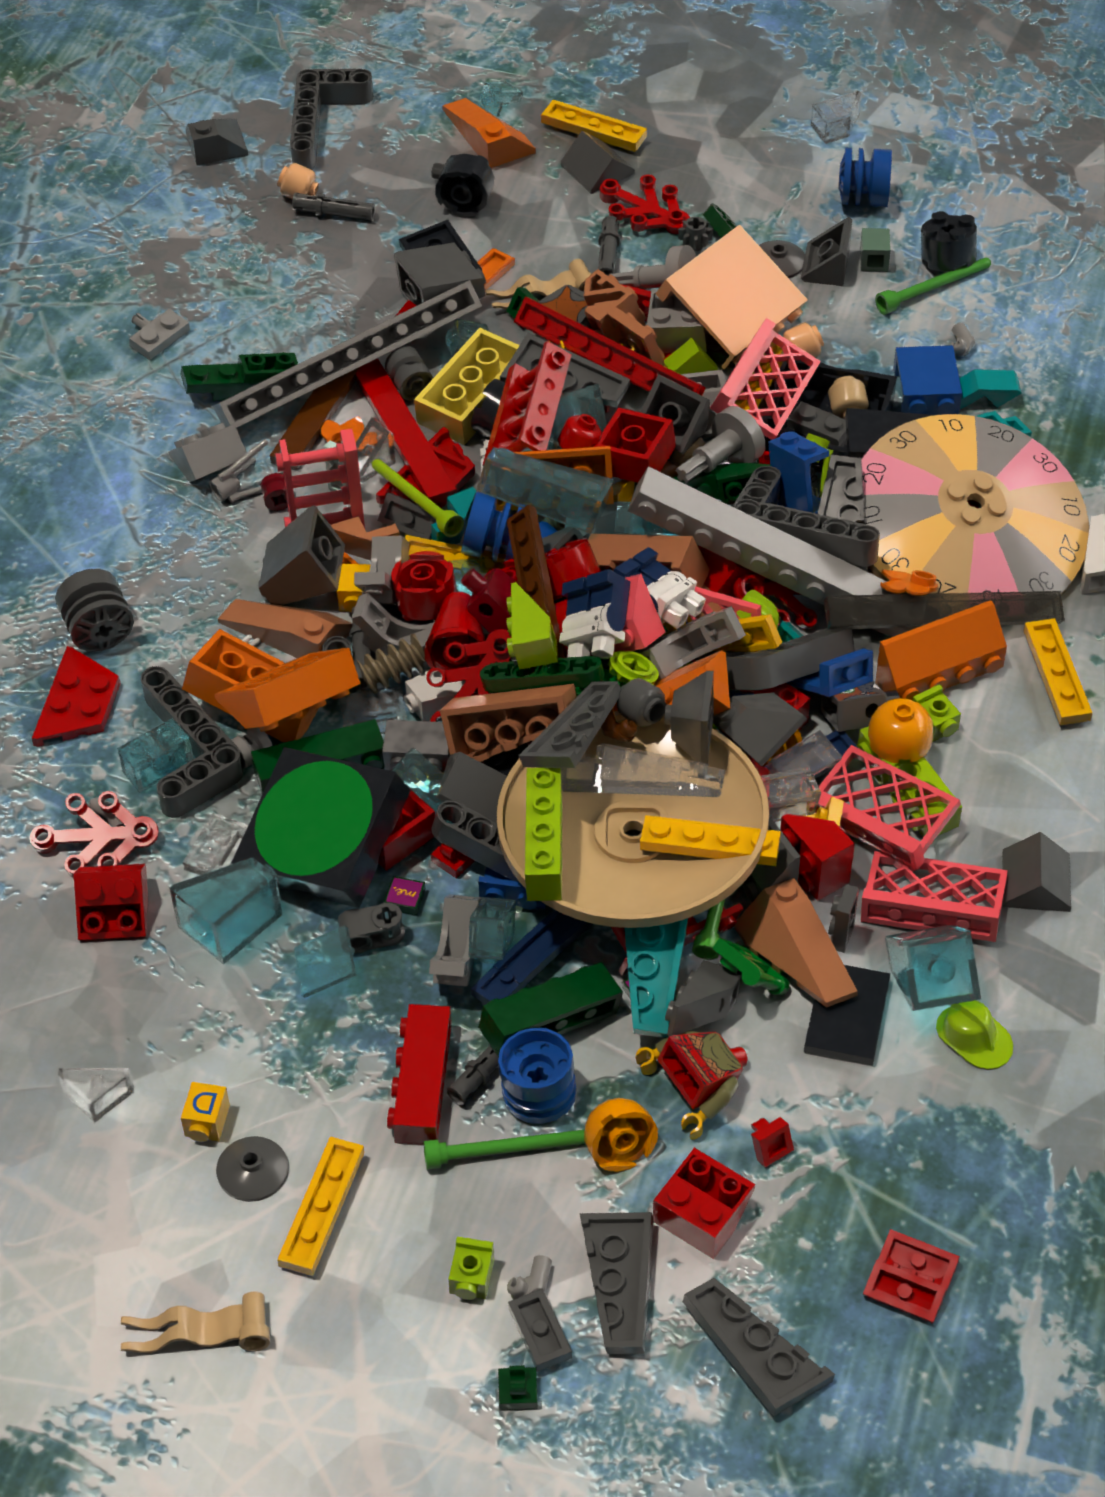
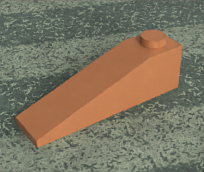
M235 599L218 618V623L246 636L251 635L253 639L259 638L262 643L295 658L308 653L322 651L324 642L330 637L342 636L347 638L352 628L351 622L327 612Z
M795 878L763 889L738 918L734 928L747 948L757 956L761 954L772 962V967L779 973L784 971L795 979L798 987L825 1007L858 996V991L811 901Z

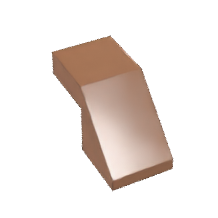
M359 516L331 524V527L345 544L344 552L367 560H371L372 537L400 536L396 524L366 532Z

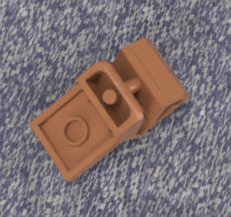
M597 269L585 279L584 298L588 305L585 309V314L591 329L630 349L633 345L635 352L665 366L663 361L665 358L664 353L658 347L655 340L657 335L650 326L645 324L646 316L637 304L638 296L635 291L629 286L624 287L613 275H606Z

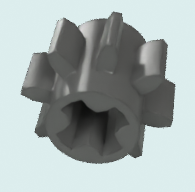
M691 217L687 221H683V228H679L678 240H683V245L691 246L694 251H700L704 247H708V240H712L713 228H708V221H705L703 218Z

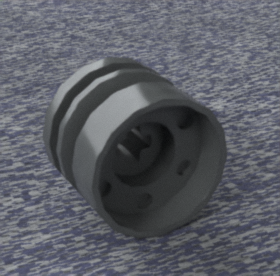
M86 569L76 572L65 579L57 589L55 596L57 608L66 624L67 631L70 633L72 642L79 649L88 652L107 650L124 641L130 634L134 624L133 615L127 601L123 598L116 578L109 571Z

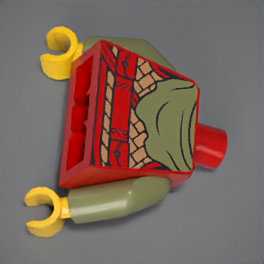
M690 1030L679 1035L666 1037L655 1044L656 1048L653 1050L648 1047L640 1048L636 1052L635 1058L637 1064L644 1062L640 1066L643 1075L653 1074L657 1070L656 1060H658L691 1108H700L698 1113L685 1114L681 1121L682 1130L691 1123L698 1125L690 1133V1139L695 1140L703 1133L702 1123L707 1118L712 1120L732 1099L739 1086L737 1080L743 1071V1067L747 1064L748 1057L746 1051L740 1046L730 1049L721 1035L716 1032L699 1033Z

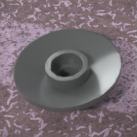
M782 240L767 241L759 245L788 278L794 277L802 271L805 254L797 245Z
M258 1136L245 1137L233 1142L221 1153L216 1166V1175L219 1185L229 1196L241 1201H259L270 1197L282 1187L288 1175V1160L283 1149L274 1141ZM251 1160L257 1161V1162H256L255 1164H253V1165H246V1164H245L246 1162L251 1161Z

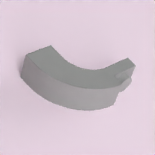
M402 536L372 537L370 571L354 573V585L362 590V595L369 593L379 604H396L391 572L397 562L401 560V563L409 560V542Z
M369 593L359 596L351 620L364 632L362 643L373 652L381 649L386 655L387 645L391 643L399 650V640L402 638L411 645L410 635L413 633L416 635L424 651L425 643L434 625V622L425 625H414L400 621L390 615ZM427 662L423 663L424 667H429Z
M732 606L716 613L714 611L660 637L636 653L645 656L655 665L659 672L657 680H660L691 660L740 640L746 634Z
M452 894L444 897L439 946L436 955L430 960L429 974H433V983L467 986L469 984L477 949L482 897Z

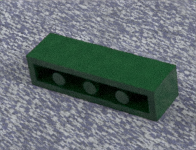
M376 719L251 751L253 769L261 794H263L284 747L380 769L385 768L383 758L384 740Z
M602 962L589 967L583 966L568 975L553 977L546 983L532 988H523L516 994L489 1001L486 1005H483L478 1028L499 1057L503 1044L518 1031L529 1028H547L559 1034H564L617 1014L623 991Z

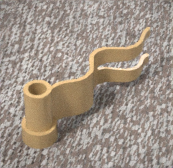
M575 259L569 264V270L561 272L551 280L540 281L535 276L524 275L506 291L489 289L485 290L486 295L500 298H510L514 295L517 287L526 286L524 288L531 294L539 293L547 297L564 285H571L584 291L585 279L592 273L589 272L583 260ZM494 302L492 307L507 310L510 302Z
M255 1291L244 1294L242 1304L231 1305L214 1312H200L187 1306H174L159 1316L150 1319L130 1316L121 1317V1325H129L148 1331L159 1330L170 1323L178 1322V1324L169 1327L158 1338L151 1341L121 1343V1351L153 1353L175 1341H187L201 1347H214L239 1339L240 1347L247 1351H260L267 1348L270 1344L269 1327L265 1324V1296Z

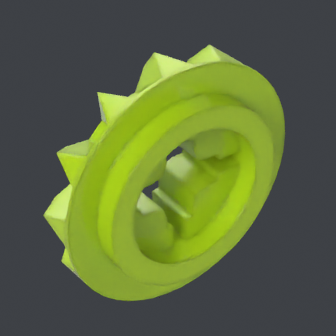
M614 652L613 657L607 663L610 667L609 673L617 676L618 682L628 683L633 679L640 678L654 685L659 677V672L655 665L648 658L636 652Z

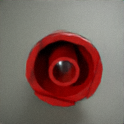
M453 592L447 595L443 601L424 648L425 660L431 669L449 670L476 666L486 655L465 656L459 662L451 661L446 656V647L452 642H459L463 645L486 641L482 625L467 609L471 598L467 593ZM454 646L450 651L453 658L459 657L462 652L461 648Z

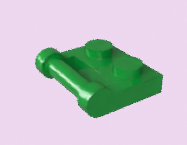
M719 938L712 948L722 956L719 961L722 965L734 973H737V971L742 972V980L745 984L751 987L761 986L767 988L769 993L775 996H783L788 992V980L750 949L723 938Z

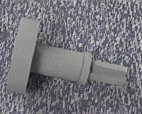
M689 245L673 246L667 253L664 265L645 267L641 265L636 266L632 272L613 273L611 275L623 285L644 290L660 288L668 277L697 256Z
M729 406L718 413L712 420L714 439L704 446L695 449L693 457L676 468L675 471L679 474L677 478L687 483L702 472L710 473L727 458L734 463H752L761 457L765 451V438L759 424L752 415L737 406Z

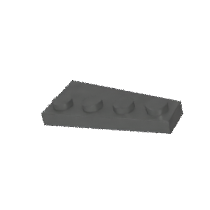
M527 333L500 375V381H506L509 367L515 363L529 371L538 366L546 340ZM565 350L572 355L562 393L617 408L630 386V379Z
M831 455L818 514L865 524L861 458ZM856 566V567H858V568H860V569H862V570L868 572L867 567Z
M618 681L591 682L519 755L523 767L575 768L619 699L621 688Z
M652 1212L579 1213L607 1354H645L654 1224Z
M713 1278L684 1294L683 1304L773 1417L833 1382L835 1373L826 1366L823 1368L819 1367L808 1358L810 1354L798 1344L795 1347L778 1334L779 1329L768 1320L766 1322L760 1320L750 1312L751 1307L717 1279Z

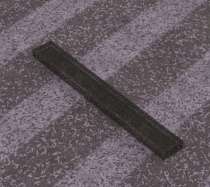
M1061 591L937 593L924 596L910 594L827 596L824 599L828 629L920 627L989 600L995 605L1000 625H1025L1026 622L1053 618L1056 619L1057 624L1065 621Z

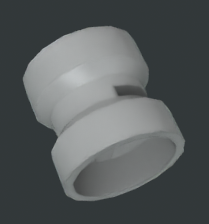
M259 727L248 729L243 737L236 736L231 739L240 750L243 768L253 764L251 751L272 746L267 734L260 732Z

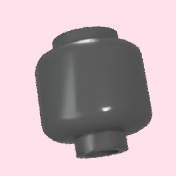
M633 679L621 687L619 699L617 700L618 712L629 721L635 722L637 726H650L660 721L665 714V694L660 688L644 679Z

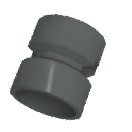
M403 346L397 348L386 358L385 370L401 396L406 400H414L434 378L419 353L413 347Z

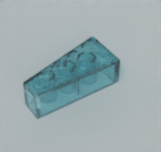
M493 447L486 457L476 491L521 508L529 504L536 508L539 515L591 534L605 510L615 479L513 453L505 448L498 449Z

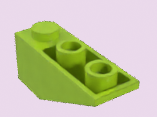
M516 582L511 583V597H507V607L511 616L507 618L508 632L510 637H512L507 638V648L510 657H516L519 670L558 662L557 639L550 617Z

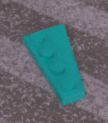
M688 918L652 927L624 928L634 1034L660 1038L668 1037L667 1033L670 1022L665 1021V1015L670 1001L675 1000Z

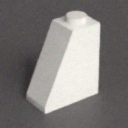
M1105 514L1091 516L1080 585L1082 595L1105 591Z

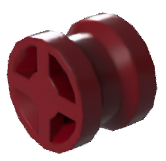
M273 473L265 476L260 483L265 506L274 511L288 508L284 474Z

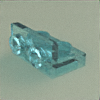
M411 748L391 771L396 772L416 795L437 812L438 806L443 802L436 798L443 773L418 750Z

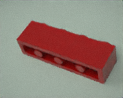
M409 1004L407 1018L401 1017L400 1038H404L403 1047H397L396 1068H400L399 1077H393L391 1096L396 1098L395 1108L389 1107L387 1128L393 1129L395 1143L423 1145V1141L438 1139L452 1030L451 1006Z

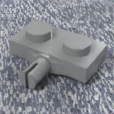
M170 308L152 321L147 320L140 313H136L132 317L131 322L141 329L129 338V344L133 349L151 360L190 331L189 322Z

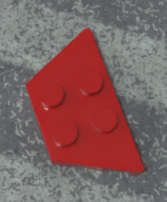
M443 426L428 442L458 492L475 475V465L469 457L463 454L461 446L453 442L450 438L449 430ZM404 465L397 473L421 492L407 466ZM389 481L376 493V501L379 504L384 503L387 493H393L412 501ZM447 501L437 503L436 505L442 509L447 504Z
M67 646L33 733V746H44L43 740L60 736L63 737V741L77 738L80 735L103 732L121 684L119 675L73 647Z

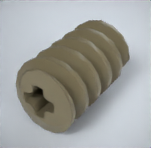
M414 633L410 635L411 645L402 638L399 640V650L390 643L387 645V655L381 649H377L375 651L376 660L368 653L364 655V665L356 659L367 686L374 694L378 693L377 683L379 682L386 689L389 688L390 677L397 684L401 683L400 673L402 672L411 679L413 667L420 673H424L423 663L426 662L425 654Z

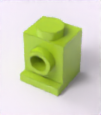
M940 684L913 697V701L921 704L933 721L932 742L943 737H950L959 730L961 713L944 695Z
M457 1236L456 1248L448 1278L450 1294H455L459 1298L473 1300L475 1298L486 1299L495 1260L493 1242Z

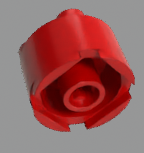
M587 538L578 539L566 543V546L556 550L554 548L545 552L554 601L563 597V583L581 577L587 578L588 575L601 572Z
M416 552L409 555L410 560L401 563L400 560L392 569L391 578L394 585L397 608L401 612V617L407 621L436 620L445 597L450 593L457 592L453 564L451 561L444 560V555L437 552Z

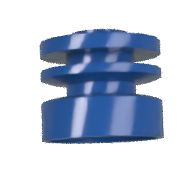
M845 147V153L840 162L838 182L841 205H848L849 193H855V206H859L862 194H868L870 207H888L892 150L874 149L871 160L865 161L863 148L858 150V159L852 160V148Z
M476 492L463 539L462 554L481 558L486 546L493 547V562H497L500 550L507 551L505 561L513 559L506 521L513 516V514H510L513 500L508 499L501 512L496 510L497 497L495 495ZM520 502L518 511H520L528 504Z
M529 1028L518 1031L506 1040L500 1049L498 1058L499 1073L502 1080V1094L506 1108L516 1118L527 1123L543 1124L557 1120L566 1114L575 1102L577 1090L573 1053L569 1042L561 1034L547 1028Z

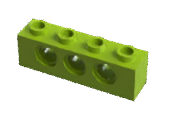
M869 726L859 731L857 745L859 749L954 796L925 757L911 763L910 759H900L899 763H891L880 758L872 751L868 737ZM886 773L874 776L880 785L893 783L892 776ZM913 787L899 790L901 801L921 797L919 790ZM889 792L892 802L896 803V792ZM941 801L926 804L929 815L941 813L948 806ZM923 805L903 809L908 820L925 816ZM960 805L939 835L959 827L962 805ZM927 824L912 828L914 831H918L922 837L928 832Z
M527 768L525 834L527 901L562 900L561 768Z

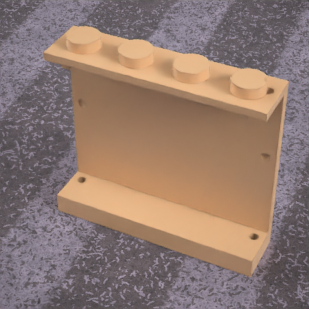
M738 225L668 277L655 293L662 302L675 294L730 355L721 366L724 370L732 363L737 365L766 318L776 323L773 331L779 334L785 328L784 323L786 321L793 323L802 315L801 307L808 300L741 225Z

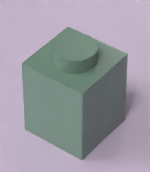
M862 228L860 241L861 271L888 272L891 251L890 229Z

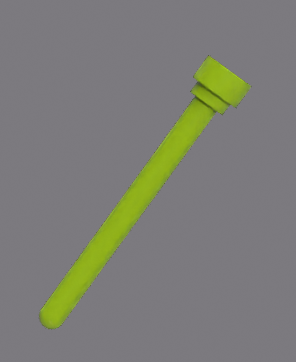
M380 459L373 460L372 468L436 519L437 527L447 537H455L462 531L464 519L453 510L441 509Z

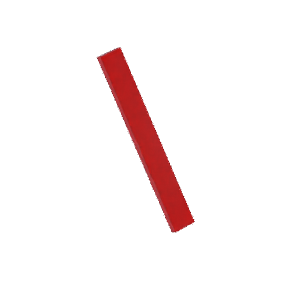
M525 296L514 319V323L559 346L561 340L566 350L629 378L632 384L650 392L658 374L701 396L706 389L701 384Z
M376 358L360 366L355 373L356 381L419 489L435 504L447 501V497L456 494L457 489L381 362Z

